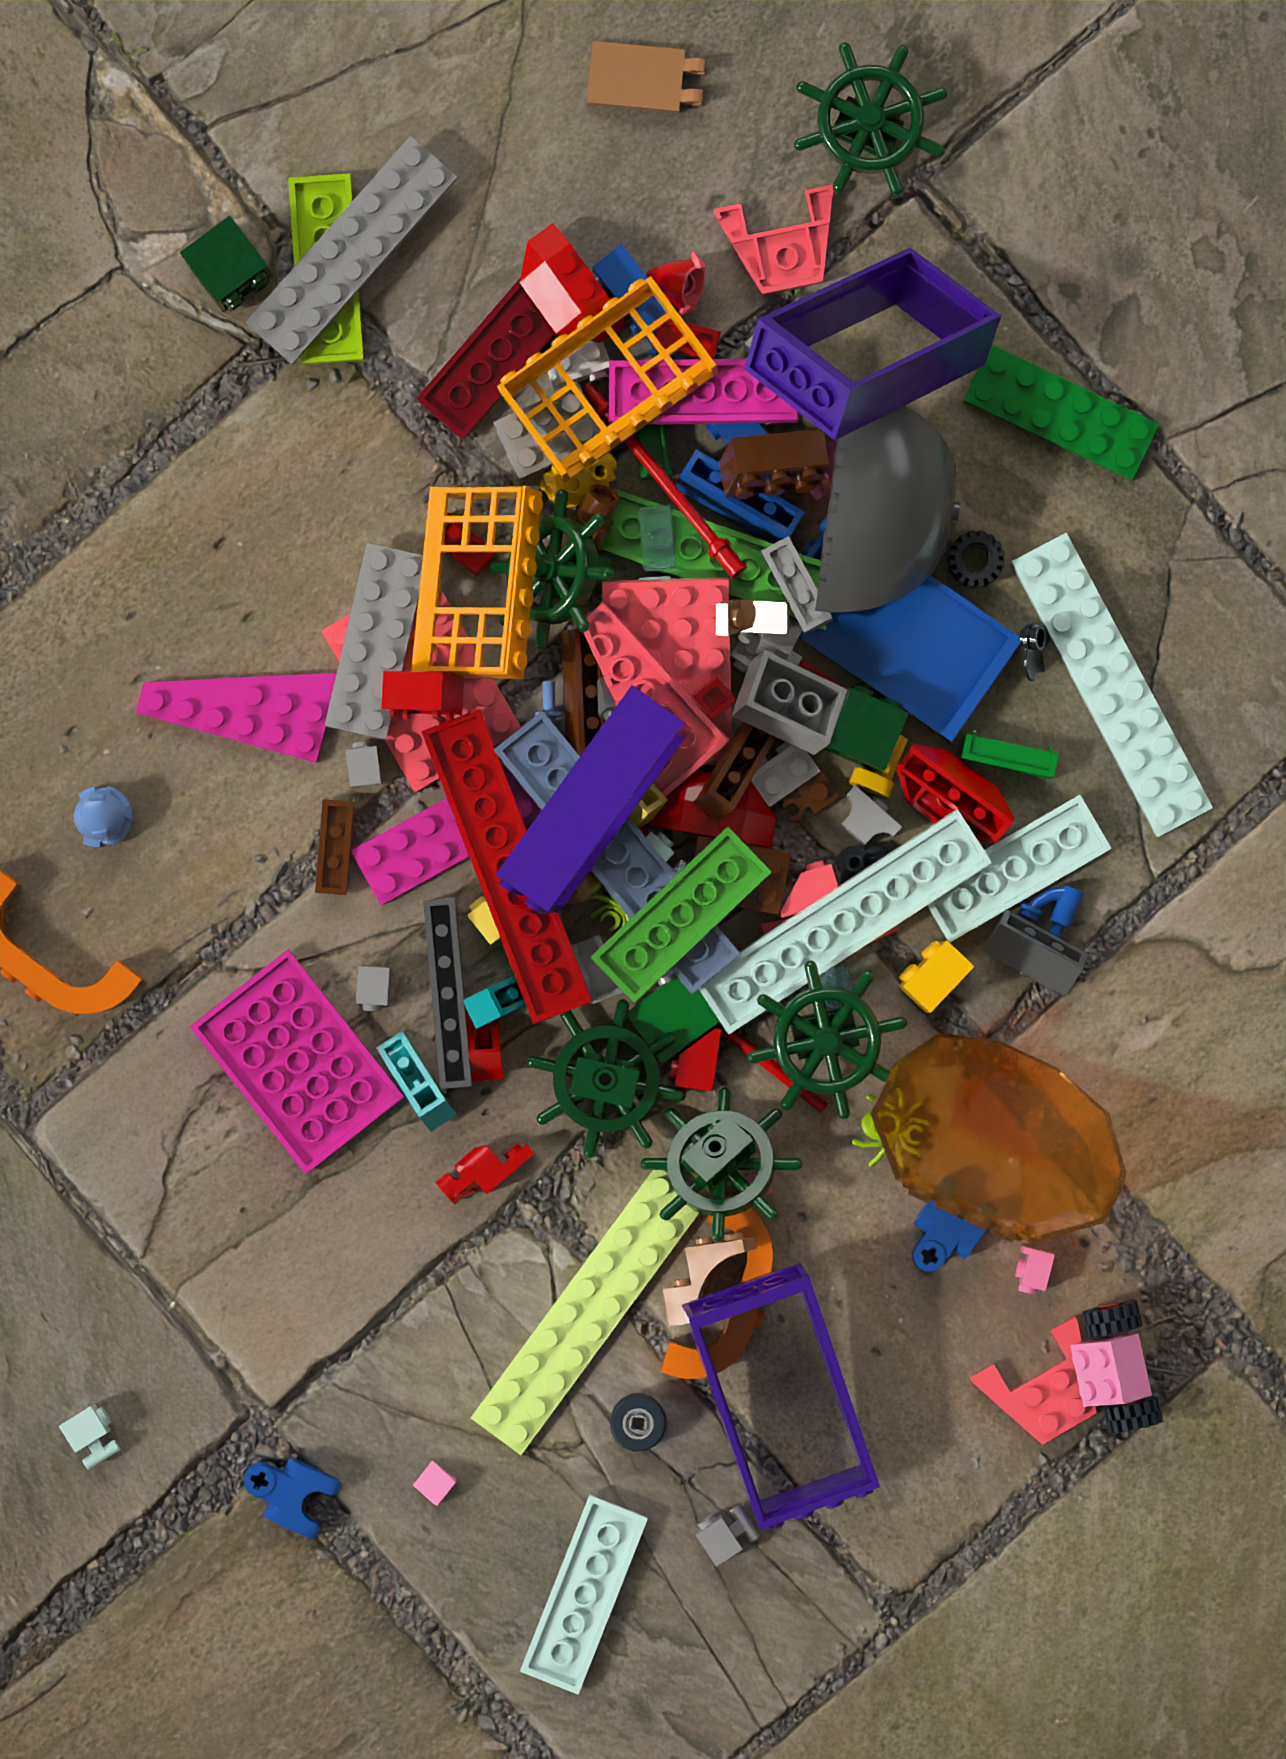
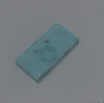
M671 506L639 508L643 570L647 572L676 569Z

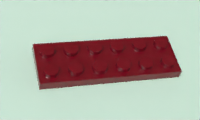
M520 278L416 398L419 404L463 441L502 397L497 388L501 384L500 380L502 377L513 370L518 372L525 367L526 361L532 355L541 352L555 335L553 329L520 285Z

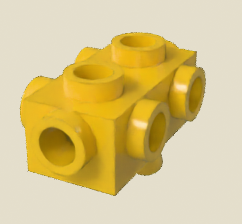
M608 452L566 483L552 465V470L543 474L544 479L540 481V487L554 504L557 491L565 489L568 492L567 507H574L581 503L583 495L587 494L591 486L601 484L610 487L609 482L616 479L614 470L617 469V464L612 454Z

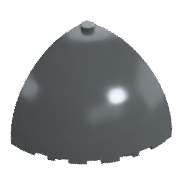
M906 406L837 439L815 611L853 612L880 607L896 601L918 588L927 580L943 558L948 544L952 520L958 521L960 502H955L956 465L947 443L939 432L923 417Z

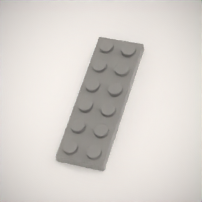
M366 543L325 722L326 727L387 740L392 716L389 715V710L381 709L383 671H403L419 600L423 555Z

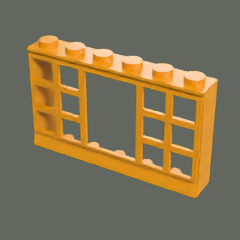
M651 276L645 281L644 279H639L628 288V293L621 298L614 297L602 307L603 311L594 317L590 315L581 320L577 325L578 329L569 335L562 334L552 342L550 349L543 354L538 352L532 355L526 361L525 367L518 372L513 370L507 373L500 380L501 384L497 386L501 396L565 483L719 373L715 362ZM654 296L666 314L647 326L635 309ZM630 313L642 331L623 344L611 326ZM671 319L684 337L667 349H664L652 332ZM604 331L608 333L652 393L650 397L608 427L605 426L560 364V362ZM647 336L659 354L640 367L628 349ZM686 343H689L701 360L682 373L670 355ZM665 360L676 375V378L657 390L645 373ZM555 367L567 385L548 398L535 380ZM528 385H531L543 402L524 414L513 399V396ZM572 390L584 408L565 421L553 403ZM548 408L560 425L542 438L529 420ZM589 414L601 432L582 445L570 427ZM565 431L577 449L559 461L547 443Z
M528 486L430 487L411 672H443L462 678L524 679V670L527 666V640L530 635V610L534 600L532 592L533 580L537 569L535 561L536 550L540 539L539 520L543 508L541 491ZM448 499H466L464 516H447ZM474 499H491L489 516H472ZM499 499H516L515 515L497 516ZM448 523H463L461 545H444L445 528ZM471 523H489L486 545H469ZM496 523H514L512 545H494ZM445 552H511L506 608L438 607L439 589L442 586V558L445 556ZM439 614H454L452 637H435L436 620ZM462 614L479 615L477 637H460ZM487 615H505L503 637H485ZM436 644H451L449 667L432 666V656ZM459 644H476L474 667H457ZM484 644L502 645L500 667H482Z

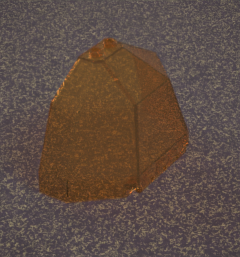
M937 1033L893 1064L870 1113L895 1179L901 1181L903 1187L909 1189V1195L926 1203L932 1200L935 1202L934 1207L956 1217L960 1213L964 1215V1221L983 1230H987L990 1227L993 1229L992 1234L1011 1243L1014 1239L1036 1243L1103 1224L1123 1189L1126 1169L1110 1114L1059 1068L1002 1041Z

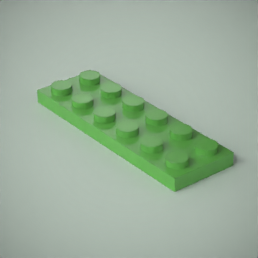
M727 827L590 958L635 1003L772 872Z

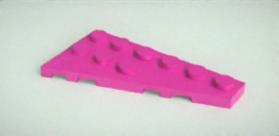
M337 673L144 682L135 713L317 763L327 728L325 722Z

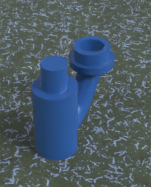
M1066 885L1064 887H1054L1041 893L1028 905L1021 903L1020 907L1022 909L1020 914L1037 921L1038 917L1043 914L1039 909L1056 900L1057 903L1049 919L1053 921L1049 933L1060 938L1064 928H1070L1084 893Z

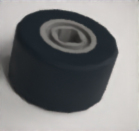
M643 1393L630 1394L621 1398L613 1408L610 1416L611 1433L615 1441L623 1448L633 1452L646 1451L655 1447L663 1438L666 1429L665 1412L661 1404L652 1396Z

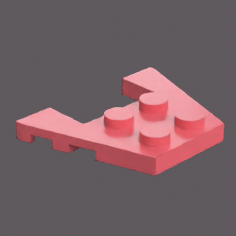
M833 184L805 190L811 222L748 235L741 203L714 209L715 218L761 296L823 283Z
M1075 1316L1050 1330L1066 1358L1015 1389L1009 1391L993 1363L969 1377L974 1385L1042 1445L1097 1414L1095 1406L1083 1407L1082 1397L1079 1393V1384L1070 1347L1072 1344L1082 1342L1078 1321Z

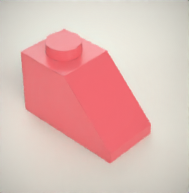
M821 860L805 865L806 871L799 874L780 909V918L797 914L838 887L832 864L824 866V862Z

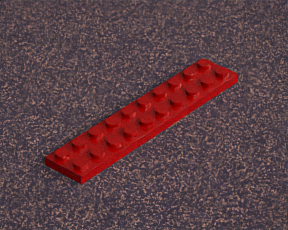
M477 709L454 718V721H446L421 731L533 1024L535 1025L592 1003L593 1001L559 913L539 914L525 903L528 899L525 895H513L499 884L502 879L496 873L527 830L499 757L494 752L495 747L481 710Z

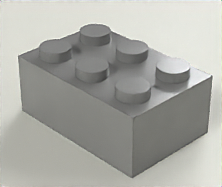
M576 384V386L578 387V389H579V390L581 391V393L583 394V391H582L580 385H579V384ZM572 390L553 403L565 421L584 408ZM543 401L536 402L521 410L526 414ZM548 408L529 420L542 438L560 425ZM515 413L493 422L520 483L552 469L551 462ZM589 414L570 427L582 445L601 432ZM565 431L547 443L559 461L577 449Z
M764 650L750 661L731 716L815 755L830 743L847 689Z

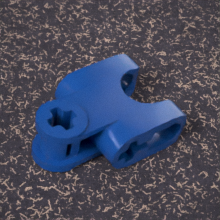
M947 1176L939 1183L913 1221L915 1226L924 1231V1234L912 1251L913 1263L918 1269L933 1272L944 1264L951 1252H954L962 1259H966L995 1218L997 1210L991 1205H984L969 1219L962 1220L957 1218L950 1208V1201L957 1190V1183L953 1178ZM933 1248L935 1250L933 1256L936 1260L934 1262L928 1261L924 1264L922 1262L924 1260V1256L921 1254L922 1250L929 1251Z
M294 1458L288 1459L284 1470L265 1462H256L247 1469L244 1477L246 1490L253 1496L268 1502L263 1513L265 1518L310 1539H317L319 1537L321 1526L317 1520L305 1513L302 1505L303 1499L311 1492L317 1491L330 1496L336 1495L340 1492L343 1485L338 1478ZM260 1472H264L266 1474L265 1480L268 1481V1484L262 1483L260 1486H256V1479L252 1475L258 1476Z

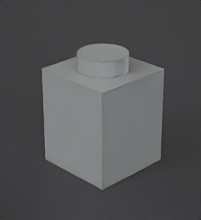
M370 741L352 743V749L345 750L350 788L383 785L378 747L371 746Z
M358 966L356 1004H363V1010L381 1011L382 1005L389 1006L391 968Z

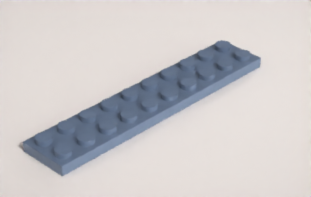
M543 711L494 749L500 760L541 810L580 758ZM629 817L590 870L629 919L676 876ZM716 925L671 970L692 995L741 954Z

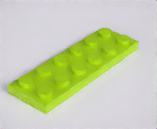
M350 173L288 178L294 267L353 201ZM359 291L301 356L302 365L364 361Z

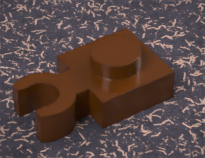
M822 771L796 788L801 797L798 799L789 798L781 806L783 809L790 804L798 807L797 815L791 818L792 822H796L803 817L805 809L808 807L815 814L840 796Z

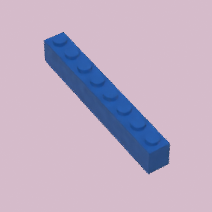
M622 244L592 266L594 277L603 290H607L612 298H621L629 292L628 288L639 279H644L645 281L648 278ZM654 296L635 309L647 326L659 319L660 316L666 314ZM629 313L626 315L632 323L629 329L635 336L642 329ZM646 336L644 340L651 348L648 354L653 359L659 352L653 348V344ZM675 353L670 355L672 360L694 359ZM760 423L705 425L715 441L720 438L726 447L731 438L767 434Z

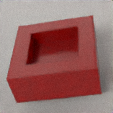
M718 675L692 693L695 700L711 720L737 701Z

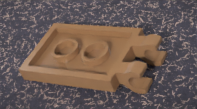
M592 41L586 104L679 113L680 104L701 107L703 90H682L683 74L705 76L706 59H685V49Z

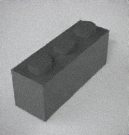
M1007 909L989 936L983 950L993 960L1011 966L1022 976L1031 977L1042 983L1048 990L1060 993L1065 997L1083 970L1088 957L1086 952Z

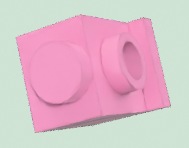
M1022 1245L1020 1252L1026 1255L1025 1259H1019L1015 1277L1020 1278L1018 1290L1037 1295L1038 1290L1046 1291L1055 1254Z

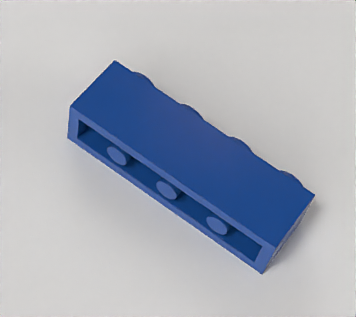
M697 449L694 451L676 483L678 489L685 495L772 544L788 536L790 537L805 512L778 496H767L766 493L754 494L747 499H736V496L725 497L718 461Z

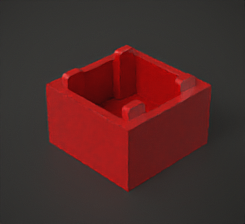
M383 671L381 709L389 710V715L397 717L398 713H402L403 719L411 720V714H428L434 718H441V715H446L447 721H454V715L462 716L464 678L443 672Z

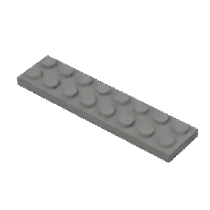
M410 136L248 318L245 324L290 364L294 365L457 181L458 177Z

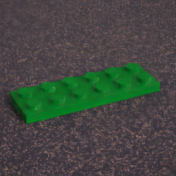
M994 345L991 346L986 364L978 368L963 399V402L1129 481L1133 480L1159 425L1157 422Z

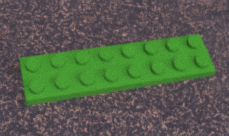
M614 488L619 501L613 517V525L599 551L678 579L728 577L729 597L735 599L787 602L761 550L773 545L772 543L706 521L719 538H728L732 543L731 548L747 566V569L740 576L731 579L716 559H711L708 555L709 545L681 511ZM798 553L818 590L821 561ZM789 605V618L797 620ZM827 623V624H825V625H823V626H821V627H819V628H820V629H823V630H827V627H828V624H829V623Z

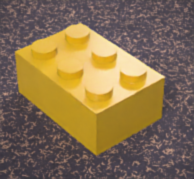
M947 940L931 942L920 954L923 960L918 965H909L898 977L902 981L898 988L924 1013H931L975 967Z

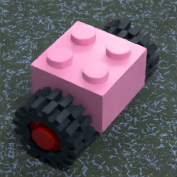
M1123 1301L1083 1311L1082 1315L1087 1337H1096L1070 1345L1083 1407L1106 1405L1103 1407L1108 1433L1139 1430L1140 1428H1148L1162 1423L1163 1416L1158 1396H1152L1139 1333L1122 1335V1332L1143 1326L1138 1301Z

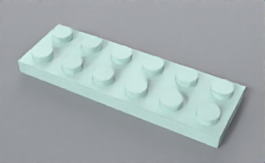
M1078 795L985 849L984 851L992 863L928 904L927 907L945 938L950 943L1112 848L1081 795Z
M589 1494L520 1672L579 1694L648 1517Z

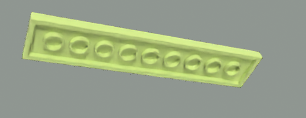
M652 1170L471 1416L472 1420L518 1454L522 1455L699 1214V1212L685 1205L671 1219L664 1221L660 1218V1211L677 1196L666 1171Z

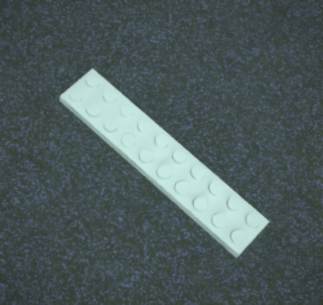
M1067 533L1011 561L1010 563L1040 620L1046 626L1056 650L1156 837L1212 809L1213 807Z
M956 809L740 950L739 953L741 955L705 983L699 990L727 1033L730 1034L766 1011L765 1008L757 1003L759 995L766 994L779 1002L807 984L804 968L807 961H814L817 964L818 973L821 975L992 862L959 810Z

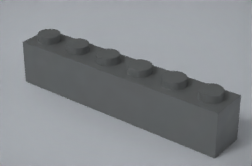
M456 898L425 900L423 904L440 1089L473 1086L468 1050L467 1013L462 1001L465 999Z

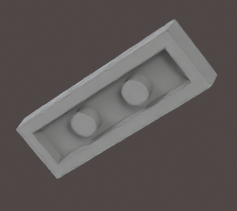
M789 536L761 550L805 635L833 621L829 612L815 611L817 588Z

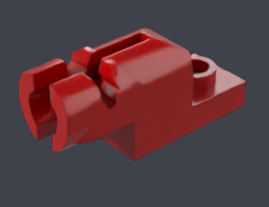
M517 1143L504 1154L507 1161L503 1163L488 1145L474 1147L455 1164V1169L459 1172V1179L446 1172L435 1183L455 1205L464 1197L476 1192L478 1185L488 1194L535 1152L528 1143L523 1147Z

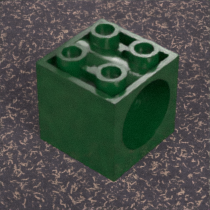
M230 215L179 252L187 266L222 312H225L227 309L231 312L240 307L245 302L243 297L251 291L257 293L264 289L270 283L268 279L273 276L268 265Z
M859 685L856 687L851 686V688L847 689L830 743L823 750L872 771H885L909 713L901 710L903 704L886 697L885 699L879 698L878 700L873 698V691Z

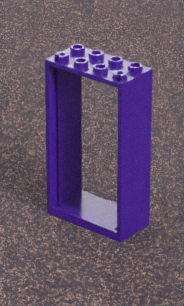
M910 247L759 318L744 370L832 439L837 440L984 366L1001 315ZM894 305H897L941 339L856 382H853L809 348V346Z
M631 685L496 873L502 879L499 884L513 895H525L528 898L525 903L539 914L560 913L692 728Z
M801 1263L682 1304L751 1510L760 1530L764 1528L767 1530L779 1528L784 1524V1521L795 1517L796 1519L807 1518L814 1514V1510L825 1506L827 1509L838 1507L844 1503L845 1499L856 1496V1498L866 1497V1495L874 1492L873 1489L880 1487L810 1277ZM801 1292L858 1466L760 1500L701 1327Z

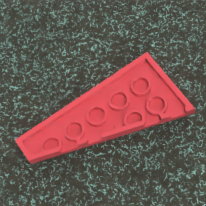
M602 601L586 615L590 628L584 634L601 669L607 687L612 694L615 705H618L628 689L633 685L692 728L653 783L666 797L729 742V738L612 609Z

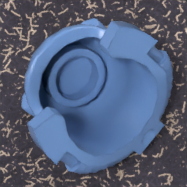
M110 786L98 789L97 787H91L79 793L81 800L75 806L73 815L77 830L84 835L83 844L102 848L103 845L114 846L122 841L129 832L133 822V810L128 799L119 790Z

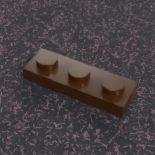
M327 799L322 801L315 893L347 895L355 804L353 801Z

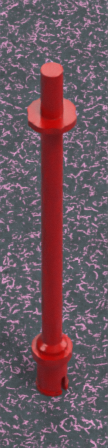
M591 382L586 383L582 387L583 393L596 407V413L600 419H605L609 423V401L607 402ZM634 434L623 441L709 545L708 555L711 559H716L727 571L731 579L740 576L747 569V566L731 548L732 543L728 538H719Z

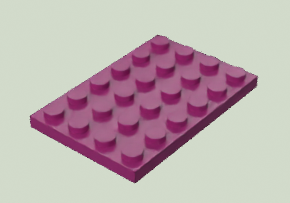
M289 949L189 1026L305 1174L405 1097Z

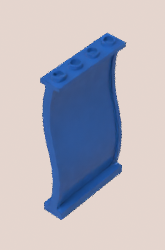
M827 516L818 527V530L822 533L817 541L814 542L810 539L801 554L821 561ZM932 576L909 594L891 603L861 611L833 612V621L829 622L827 630L817 628L806 635L802 630L798 637L814 650L884 697L903 704V710L936 732L948 743L953 741L1020 644L1019 635L1005 628L988 614Z

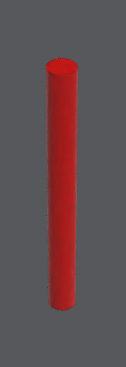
M736 1030L730 1034L726 1031L723 1035L746 1055L751 1051L759 1050L757 1046ZM771 1059L758 1063L788 1088L791 1087L793 1081L785 1074L776 1061ZM804 1089L800 1094L803 1100L820 1113L829 1104L815 1092Z

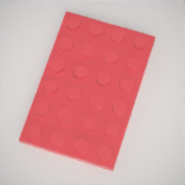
M728 577L602 581L603 601L697 704L698 702L692 693L716 675L719 676L731 692L730 635H716V604L729 601ZM731 706L712 720L729 738V742L732 739ZM729 742L703 765H716Z
M440 588L438 607H451ZM418 605L403 671L411 672ZM350 614L321 630L338 661H340ZM439 614L436 620L435 637H452L454 614ZM461 624L460 637H469ZM436 644L432 656V666L449 667L451 644ZM459 644L457 667H474L476 648L473 644ZM464 678L462 715L480 709L494 747L504 742L521 728L494 679ZM398 713L397 717L392 716L385 742L415 793L439 779L421 731L446 722V715H441V718H434L428 714H411V720L403 719L402 713Z

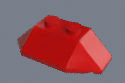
M553 223L527 241L520 285L555 334L569 335L578 329L577 325L581 320L590 315L594 317L603 311L602 307L610 300L608 295L570 242ZM620 319L611 328L614 332H617L625 326V323ZM604 331L591 340V342L601 343L610 336Z
M913 744L895 768L900 777L907 804L934 824L957 809L979 842L997 843L1015 820L999 788L948 750Z
M695 771L666 796L668 801L655 818L648 823L649 827L709 838H716L729 827L744 844L771 849L776 817L752 781H750L734 810L720 821L716 820L693 804L711 773Z

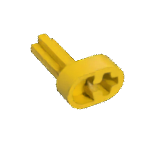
M899 735L885 771H875L873 773L866 769L855 767L849 783L871 794L889 799L895 783L892 782L896 771L895 768L899 764L908 739Z

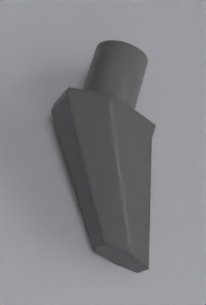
M599 678L597 681L598 714L602 720L606 721L616 708V705L604 678Z

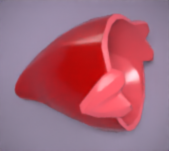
M694 251L690 254L691 259L668 262L649 269L645 274L648 278L652 277L669 302L679 309L677 312L680 316L689 314L697 308L695 305L698 303L704 288V269L706 270V266Z

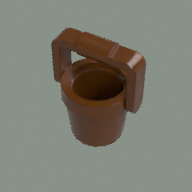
M595 484L590 487L581 503L577 505L572 516V520L584 526L594 514L602 513L604 515L605 522L592 537L597 554L613 525V517L619 501V497L613 489L601 484Z

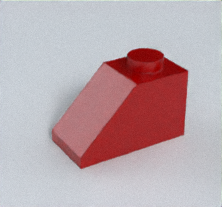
M466 1011L472 1082L504 1079L499 1019L476 1029L468 1011Z
M714 1028L680 1053L678 1061L672 1060L669 1079H675L674 1086L712 1092L721 1029Z

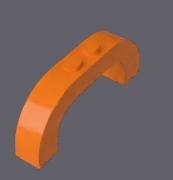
M0 869V966L2 967L0 973L12 983L19 980L27 986L24 992L37 1002L44 999L60 1010L75 1014H96L111 1010L127 1001L137 991L145 979L121 961L117 960L107 974L96 984L80 988L65 982L12 941L4 926V911L21 884Z
M726 1194V1199L734 1197L732 1195ZM750 1208L742 1213L725 1217V1228L735 1233L743 1232V1238L755 1236L756 1249L747 1251L746 1264L740 1284L770 1274L773 1262L772 1243L768 1230L759 1215ZM708 1216L707 1222L712 1223V1216ZM760 1307L730 1317L723 1334L715 1342L707 1345L716 1373L732 1365L749 1343L753 1328L760 1329L765 1312L759 1310ZM670 1340L661 1367V1373L683 1379L706 1378L696 1347Z

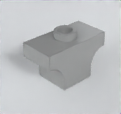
M856 785L846 795L851 809L841 826L863 846L876 834H887L893 837L902 828L886 813L889 808L878 797L874 796L871 800Z

